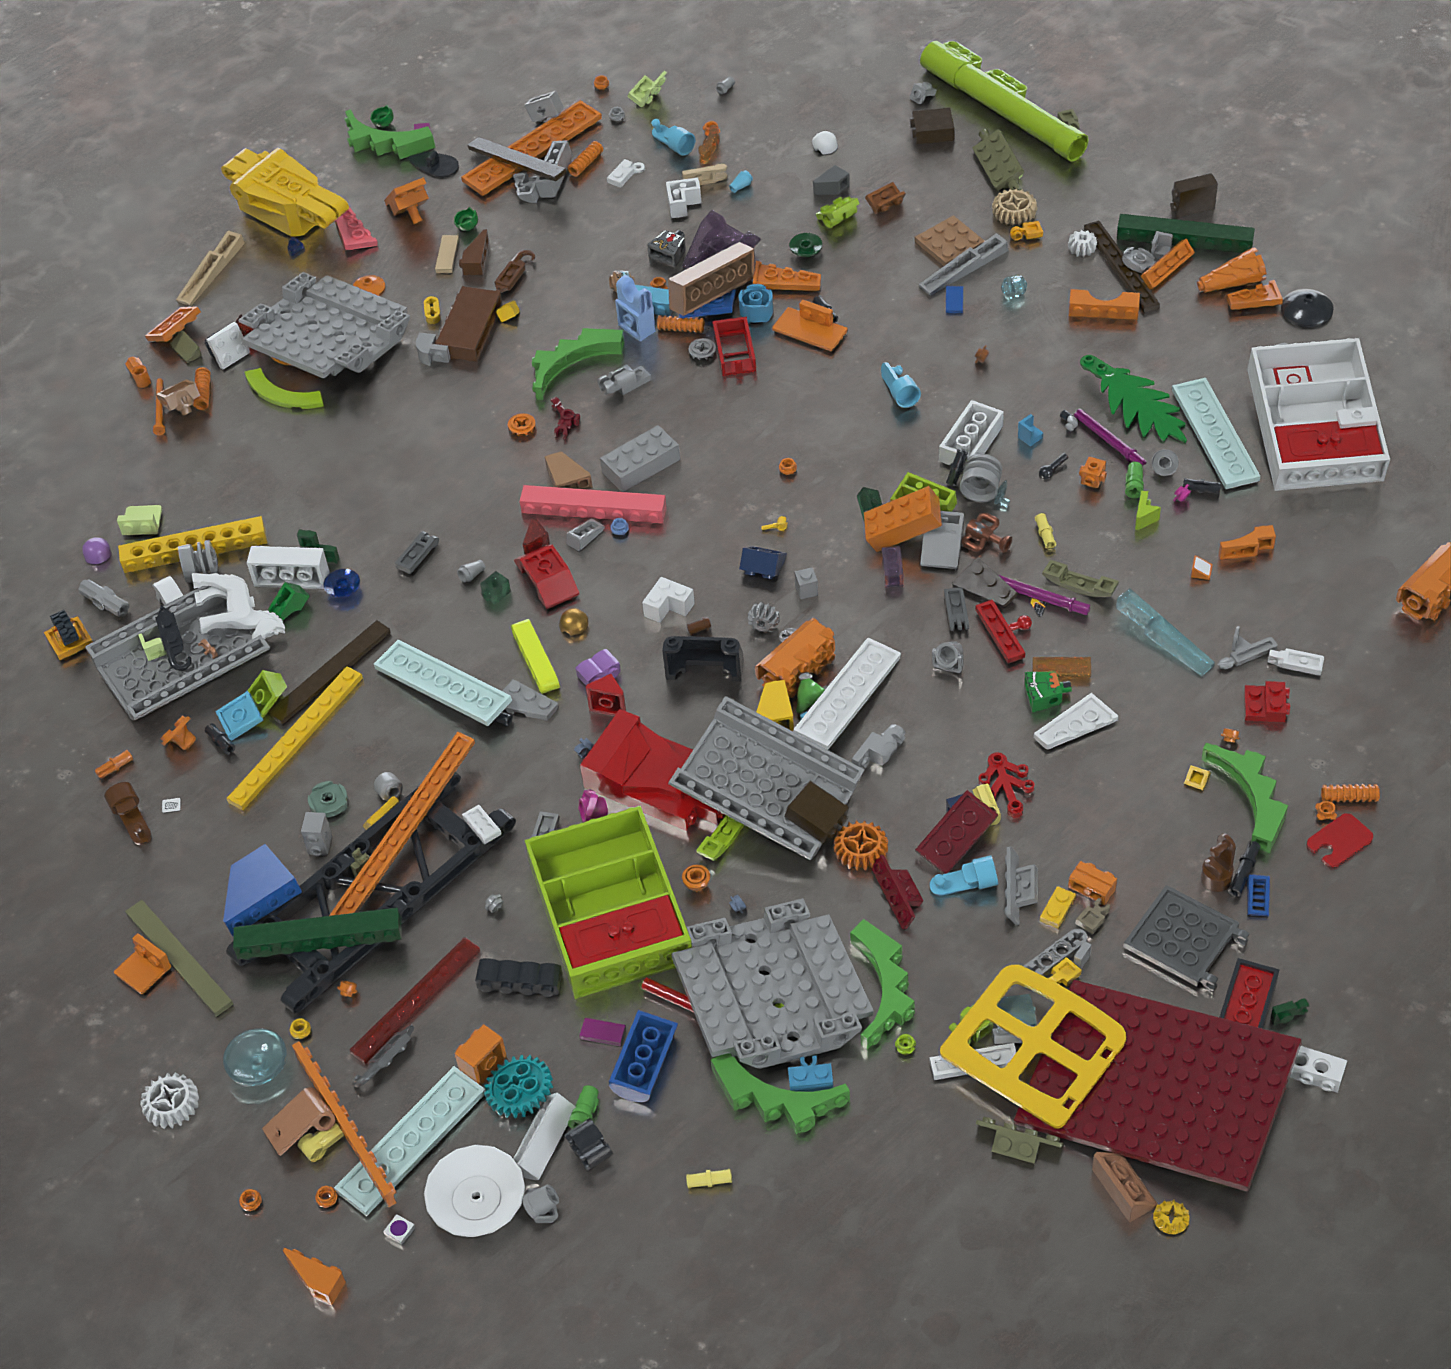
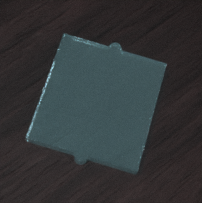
M1030 994L1003 997L997 1004L999 1008L1023 1023L1037 1026L1034 1013L1036 1008L1033 1007Z

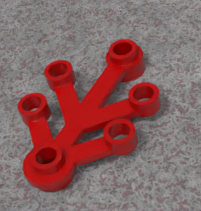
M999 752L992 753L988 757L989 767L985 773L979 775L978 783L979 785L990 784V778L997 771L998 778L990 788L994 799L996 800V794L1003 786L1009 802L1007 813L1012 818H1018L1023 814V804L1016 799L1011 785L1023 789L1025 793H1032L1035 784L1032 780L1023 781L1007 774L1006 770L1017 773V776L1020 778H1025L1028 776V766L1025 764L1017 766L1008 762L1004 754Z

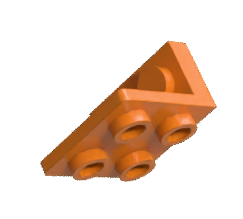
M137 933L132 938L135 952L114 970V974L138 993L144 994L171 968V964L166 953Z

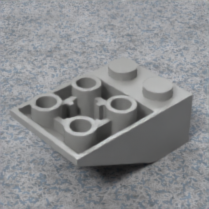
M940 511L942 526L924 533L920 566L957 569L964 529V513Z

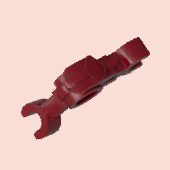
M554 397L550 400L553 403L551 407L554 411H558L561 417L557 424L558 427L554 429V435L557 437L559 433H563V439H566L568 436L567 429H571L573 423L575 426L579 425L580 413L575 414L573 410L565 409L559 398Z

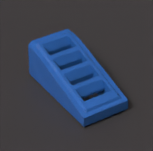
M1249 874L1247 878V915L1268 917L1270 876ZM1253 885L1264 886V888H1253ZM1253 892L1264 893V896L1253 895ZM1253 899L1264 900V903L1253 902ZM1253 906L1264 907V911L1252 909Z

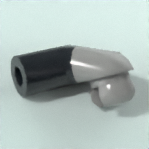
M1063 410L1060 418L1068 422L1065 428L1072 432L1078 426L1077 418L1068 411Z

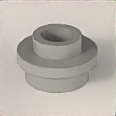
M613 107L609 112V118L614 121H620L625 117L621 107Z
M500 894L489 896L485 901V909L487 911L490 910L492 913L497 911L504 903Z

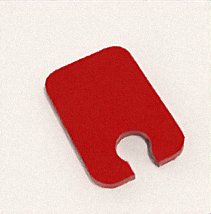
M1344 813L1309 837L1306 845L1313 854L1321 846L1331 847L1333 850L1332 854L1325 855L1321 861L1328 867L1334 868L1370 844L1373 840V833L1352 814Z

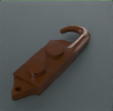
M531 250L519 251L513 260L509 261L494 282L496 291L502 293L512 289L526 268L525 263L521 260L522 257L530 255L532 257L531 260L534 261V252Z

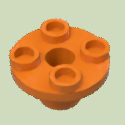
M182 715L174 724L176 728L173 731L169 729L160 738L163 741L161 744L165 746L171 741L175 742L182 750L190 748L196 740V736L187 729L186 725L191 718Z

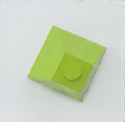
M265 670L261 671L247 691L251 694L262 718L265 717L287 688V685L281 674Z

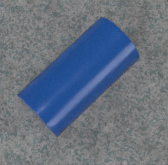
M640 1010L637 1011L609 1080V1087L615 1094L633 1102H645L649 1099L678 1023Z

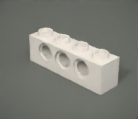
M1301 1046L1290 1078L1299 1080L1307 1085L1312 1084L1321 1087L1325 1091L1338 1093L1347 1060Z

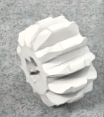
M1082 230L1080 232L1075 231L1074 234L1070 235L1068 242L1071 254H1076L1077 257L1079 255L1083 257L1085 255L1090 256L1091 253L1095 252L1097 245L1094 233H1089L1088 230L1086 232Z

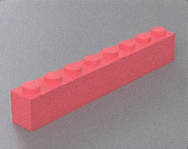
M524 485L520 497L522 513L610 520L623 518L626 521L663 523L667 508L665 495Z

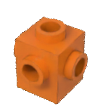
M1088 457L1085 466L1082 465L1079 471L1081 484L1099 488L1100 483L1106 479V461Z

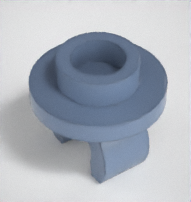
M580 738L581 744L574 748V751L582 759L587 756L594 746L587 738L585 740Z

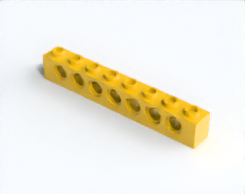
M262 516L119 545L120 563L124 573L180 562L178 546L191 544L194 551H197V542H201L203 549H205L204 541L210 540L216 554L267 544Z

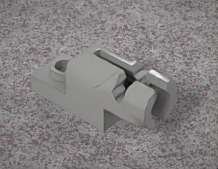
M626 364L615 371L609 372L608 376L604 375L598 378L597 382L600 390H605V395L614 393L617 390L622 395H625L649 382L651 375L642 366L632 370Z
M892 724L881 735L872 732L853 756L852 763L861 768H866L870 761L884 765L893 753L897 751V746H900L906 738L904 737L906 734L905 730L898 725Z

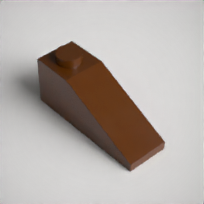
M484 229L463 251L462 258L459 259V267L462 268L463 275H483L489 245L487 229Z

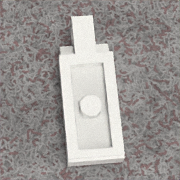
M1287 648L1285 651L1270 650L1268 663L1286 669L1321 676L1324 656Z

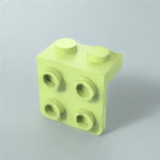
M663 71L655 81L644 75L628 93L627 97L641 108L646 103L649 104L653 99V95H657L662 89L660 86L666 81L665 76L667 72Z
M160 505L127 507L125 515H119L117 518L122 535L158 534L162 507Z

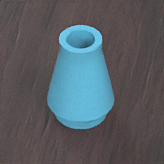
M747 170L741 171L729 185L730 190L736 193L738 190L750 185L753 181L752 175Z

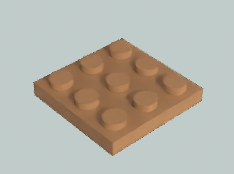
M954 215L915 236V242L943 266L971 247L974 250L985 242V240Z

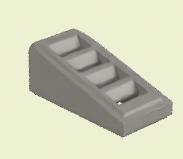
M591 518L567 532L566 543L575 550L580 551L605 529V526Z

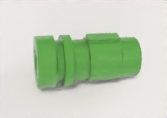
M1131 462L1128 465L1126 474L1125 494L1135 499L1140 497L1141 491H1144L1143 466L1139 462Z
M590 1085L582 1088L576 1108L572 1110L568 1121L571 1129L588 1118L592 1120V1113H595L599 1101L597 1099L599 1095L597 1088Z

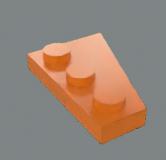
M1275 280L1269 281V284L1265 286L1262 284L1256 285L1255 289L1252 290L1243 289L1227 294V301L1231 310L1275 306L1282 304L1283 301Z

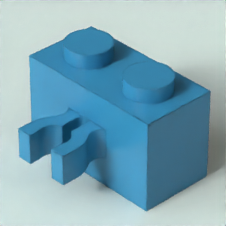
M812 1056L813 1062L808 1066L805 1063L804 1057H800L801 1066L788 1067L790 1090L814 1092L833 1088L831 1063L817 1065V1057Z

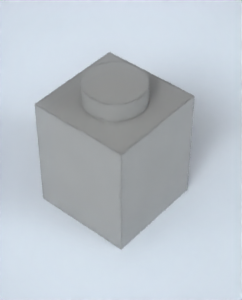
M813 568L795 571V587L800 600L817 596L818 580Z

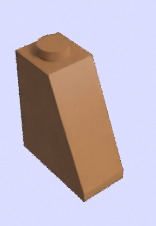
M562 451L544 456L546 469L554 487L572 489L593 488L590 473Z

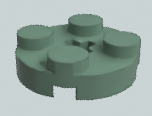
M325 781L314 786L310 796L308 795V804L312 812L325 813L326 817H333L347 809L348 796L346 789L341 784L337 785L333 784L332 781ZM326 797H329L330 799H332V800H330V801H328V802H325V798H326Z

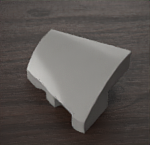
M527 173L514 174L513 178L518 197L526 202L537 203L540 196L535 184L537 176L529 177Z

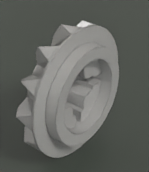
M705 338L694 340L689 345V355H692L693 359L698 358L699 361L702 358L707 360L708 357H713V353H716V345L713 341Z

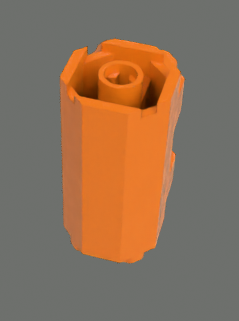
M1451 542L1441 545L1398 589L1396 597L1398 604L1401 602L1403 604V612L1416 620L1425 617V619L1430 618L1435 621L1440 611L1447 609L1451 602L1449 599L1451 596Z
M815 618L806 621L755 666L757 679L764 681L763 687L765 683L785 680L788 697H794L802 680L799 679L800 674L809 672L818 675L828 663L833 662L835 658L834 632L820 624Z

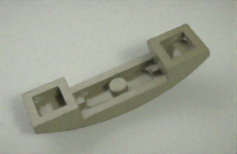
M1053 560L1049 561L1042 572V575L1053 583L1075 593L1092 597L1112 596L1119 584L1118 580L1101 576L1098 580L1069 571L1066 564Z

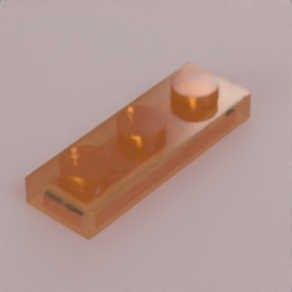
M1033 657L1032 668L1033 672L1054 671L1058 677H1091V657Z

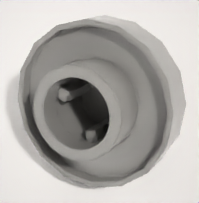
M1163 449L1154 454L1151 464L1157 474L1168 476L1177 470L1179 460L1174 452Z

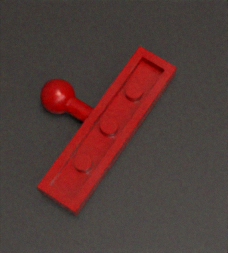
M993 599L975 605V611L1007 663L1025 658L1026 653L1012 631L1017 629L1028 630L1032 625L1031 618L1023 615L1017 619V622L1007 624Z

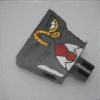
M677 230L675 234L663 231L647 244L648 256L676 267L686 249L685 234L681 230Z

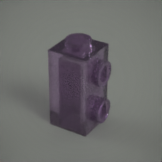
M900 546L883 547L882 566L885 588L904 586Z

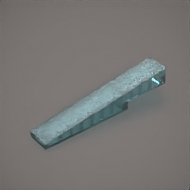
M1129 588L1117 598L1116 608L1143 627L1146 636L1202 676L1215 665L1212 659L1133 590Z

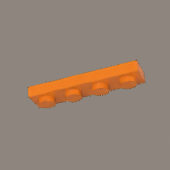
M1184 239L1141 275L1149 289L1156 287L1195 253L1188 240Z

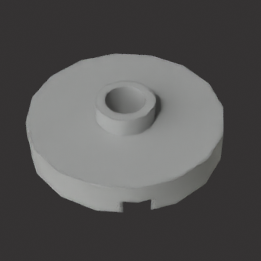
M1134 247L1127 248L1122 256V261L1127 267L1144 273L1156 263L1154 261L1155 257L1143 248H1138V250L1134 249Z

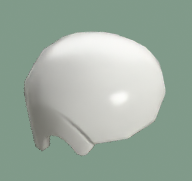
M828 131L817 133L812 140L815 151L818 149L823 155L831 154L838 148L835 135Z

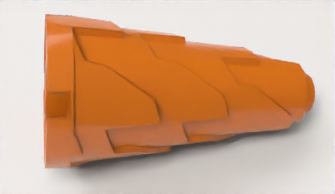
M1256 248L1243 252L1210 273L1200 277L1197 282L1198 289L1207 293L1266 280L1267 277H1263L1267 273L1261 254L1255 255V252H1258Z

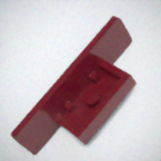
M880 855L875 860L871 869L902 929H907L915 919V914L910 906H920L924 900L908 870L891 869L885 856Z

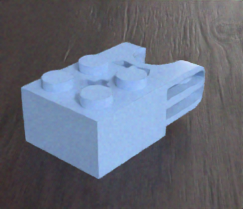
M624 275L616 283L618 299L615 300L618 325L641 342L656 332L652 295L646 288L638 291L634 280L628 275Z

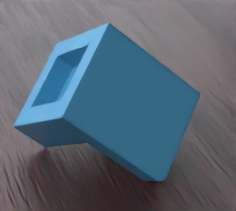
M1032 414L1018 422V438L1030 447L1043 438V432L1033 425L1034 416Z

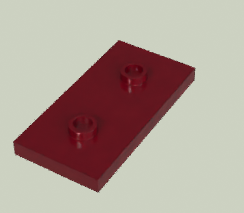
M966 790L918 845L915 852L943 874L950 873L996 820L998 814Z

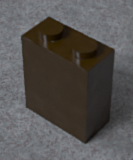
M950 107L912 111V118H909L910 128H912V138H915L916 145L955 141V127Z
M1205 174L1174 182V187L1171 191L1172 202L1170 203V208L1177 218L1215 209L1218 183L1213 174Z
M809 781L787 806L784 817L824 844L828 838L832 839L835 836L836 828L839 825L843 826L849 818L847 816L849 807L812 781Z

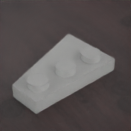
M514 679L502 690V692L510 695L512 698V702L504 709L508 713L514 714V712L524 713L527 717L548 721L559 708L557 702Z

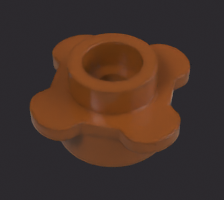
M986 345L983 349L979 348L974 356L977 358L976 364L978 361L983 364L990 352L986 350Z

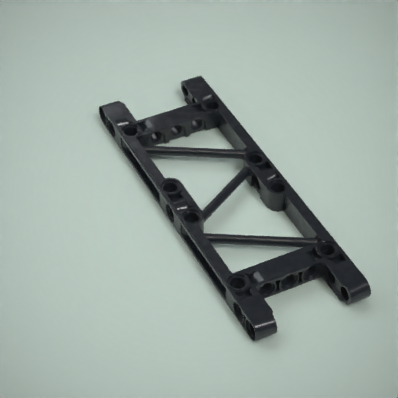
M456 772L423 819L428 821L435 830L438 829L442 832L447 840H452L457 844L460 850L434 873L429 875L416 828L411 835V840L423 882L412 881L404 887L378 883L374 889L396 893L377 910L398 908L401 925L510 832L516 824V819L502 808L491 812L488 816L501 830V835L484 844L463 819L441 803V801L456 790V786L461 780V776ZM418 787L299 886L302 891L300 894L262 917L253 925L288 921L316 896L322 917L329 916L330 912L324 890L326 888L336 890L342 885H351L355 879L349 878L353 875L350 865L355 862L352 853L359 848L362 855L367 853L371 856L373 853L372 849L384 838ZM233 942L226 949V954L240 966L250 963L256 958L237 959L233 949ZM381 942L346 947L340 953L338 947L330 949L331 961L317 950L283 954L304 973L286 987V991L281 996V1002L293 1013H299Z

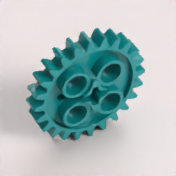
M521 1055L519 1060H516L513 1056L512 1062H508L505 1059V1065L501 1066L498 1064L499 1070H492L493 1077L486 1078L489 1083L484 1085L486 1101L491 1106L493 1112L497 1111L499 1116L504 1113L506 1118L511 1113L514 1118H517L518 1113L525 1117L526 1111L529 1110L530 1113H533V1107L540 1109V1101L547 1102L545 1095H551L549 1089L553 1088L551 1082L553 1077L548 1066H546L544 1061L540 1062L538 1057L533 1060L531 1055L527 1059Z

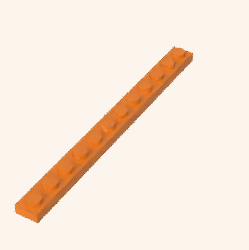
M460 732L455 734L329 916L359 912L474 746L475 740Z

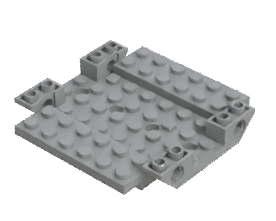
M302 272L282 287L283 299L274 306L268 307L260 303L239 319L240 323L254 329L242 338L243 345L324 379L329 374L337 375L344 368L358 373L363 371L402 339L410 320V315L407 314V307L331 276L326 275L315 284L316 277Z
M802 898L765 907L764 918L729 926L726 918H720L686 927L691 944L695 947L672 953V959L712 1057L731 1053L732 1057L738 1056L740 1062L761 1069L799 1059L800 1057H807L840 1048L862 1030L858 1019L873 1016V1008L829 914L808 919L810 912ZM747 939H754L756 942H755V943H749V942H746L745 940H747ZM765 970L768 971L770 974L762 975L759 972ZM775 1003H782L784 1007L777 1008L773 1005ZM790 1036H795L798 1038V1040L792 1042L787 1038Z

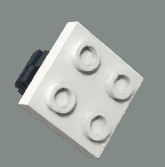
M235 322L217 331V333H212V336H208V339H205L204 342L209 354L212 357L215 356L219 367L223 370L250 353L248 346L242 344L243 335L238 324Z

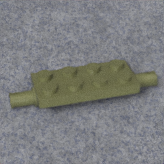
M982 129L984 135L981 131L979 132V137L982 141L972 148L997 191L1002 188L1022 190L1018 180L1019 176L1025 172L1000 129L991 135L987 129Z

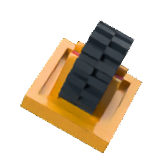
M64 609L50 615L54 626L45 631L44 634L59 660L85 649V646L93 643L78 616L69 618Z

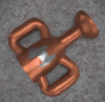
M983 512L978 515L977 519L970 520L961 543L964 547L978 552L983 549L986 542L992 541L999 545L1002 553H1006L1012 544V537L1005 536L1001 538L994 535L993 531L998 528L1000 520L989 513ZM982 519L993 523V525L988 527L982 523ZM973 538L980 541V543L977 545L968 541V539Z

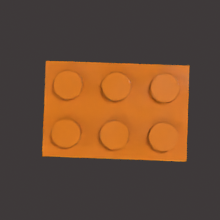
M180 307L146 334L145 337L148 341L167 342L173 338L172 335L174 333L182 331L185 328L184 325L194 321L201 311L198 307Z

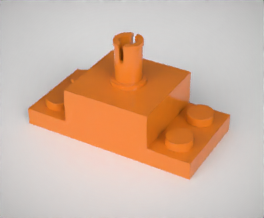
M424 177L394 188L385 198L386 206L390 205L394 215L408 211L413 224L422 221L417 207L423 205L429 199L424 188L426 184Z

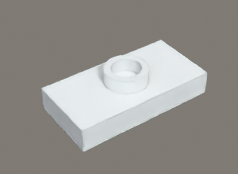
M1373 407L1337 410L1336 412L1340 428L1377 424Z
M480 805L462 814L463 819L484 844L501 835V830Z

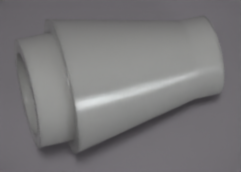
M482 560L461 565L457 570L458 577L462 582H470L481 571L485 570V564Z

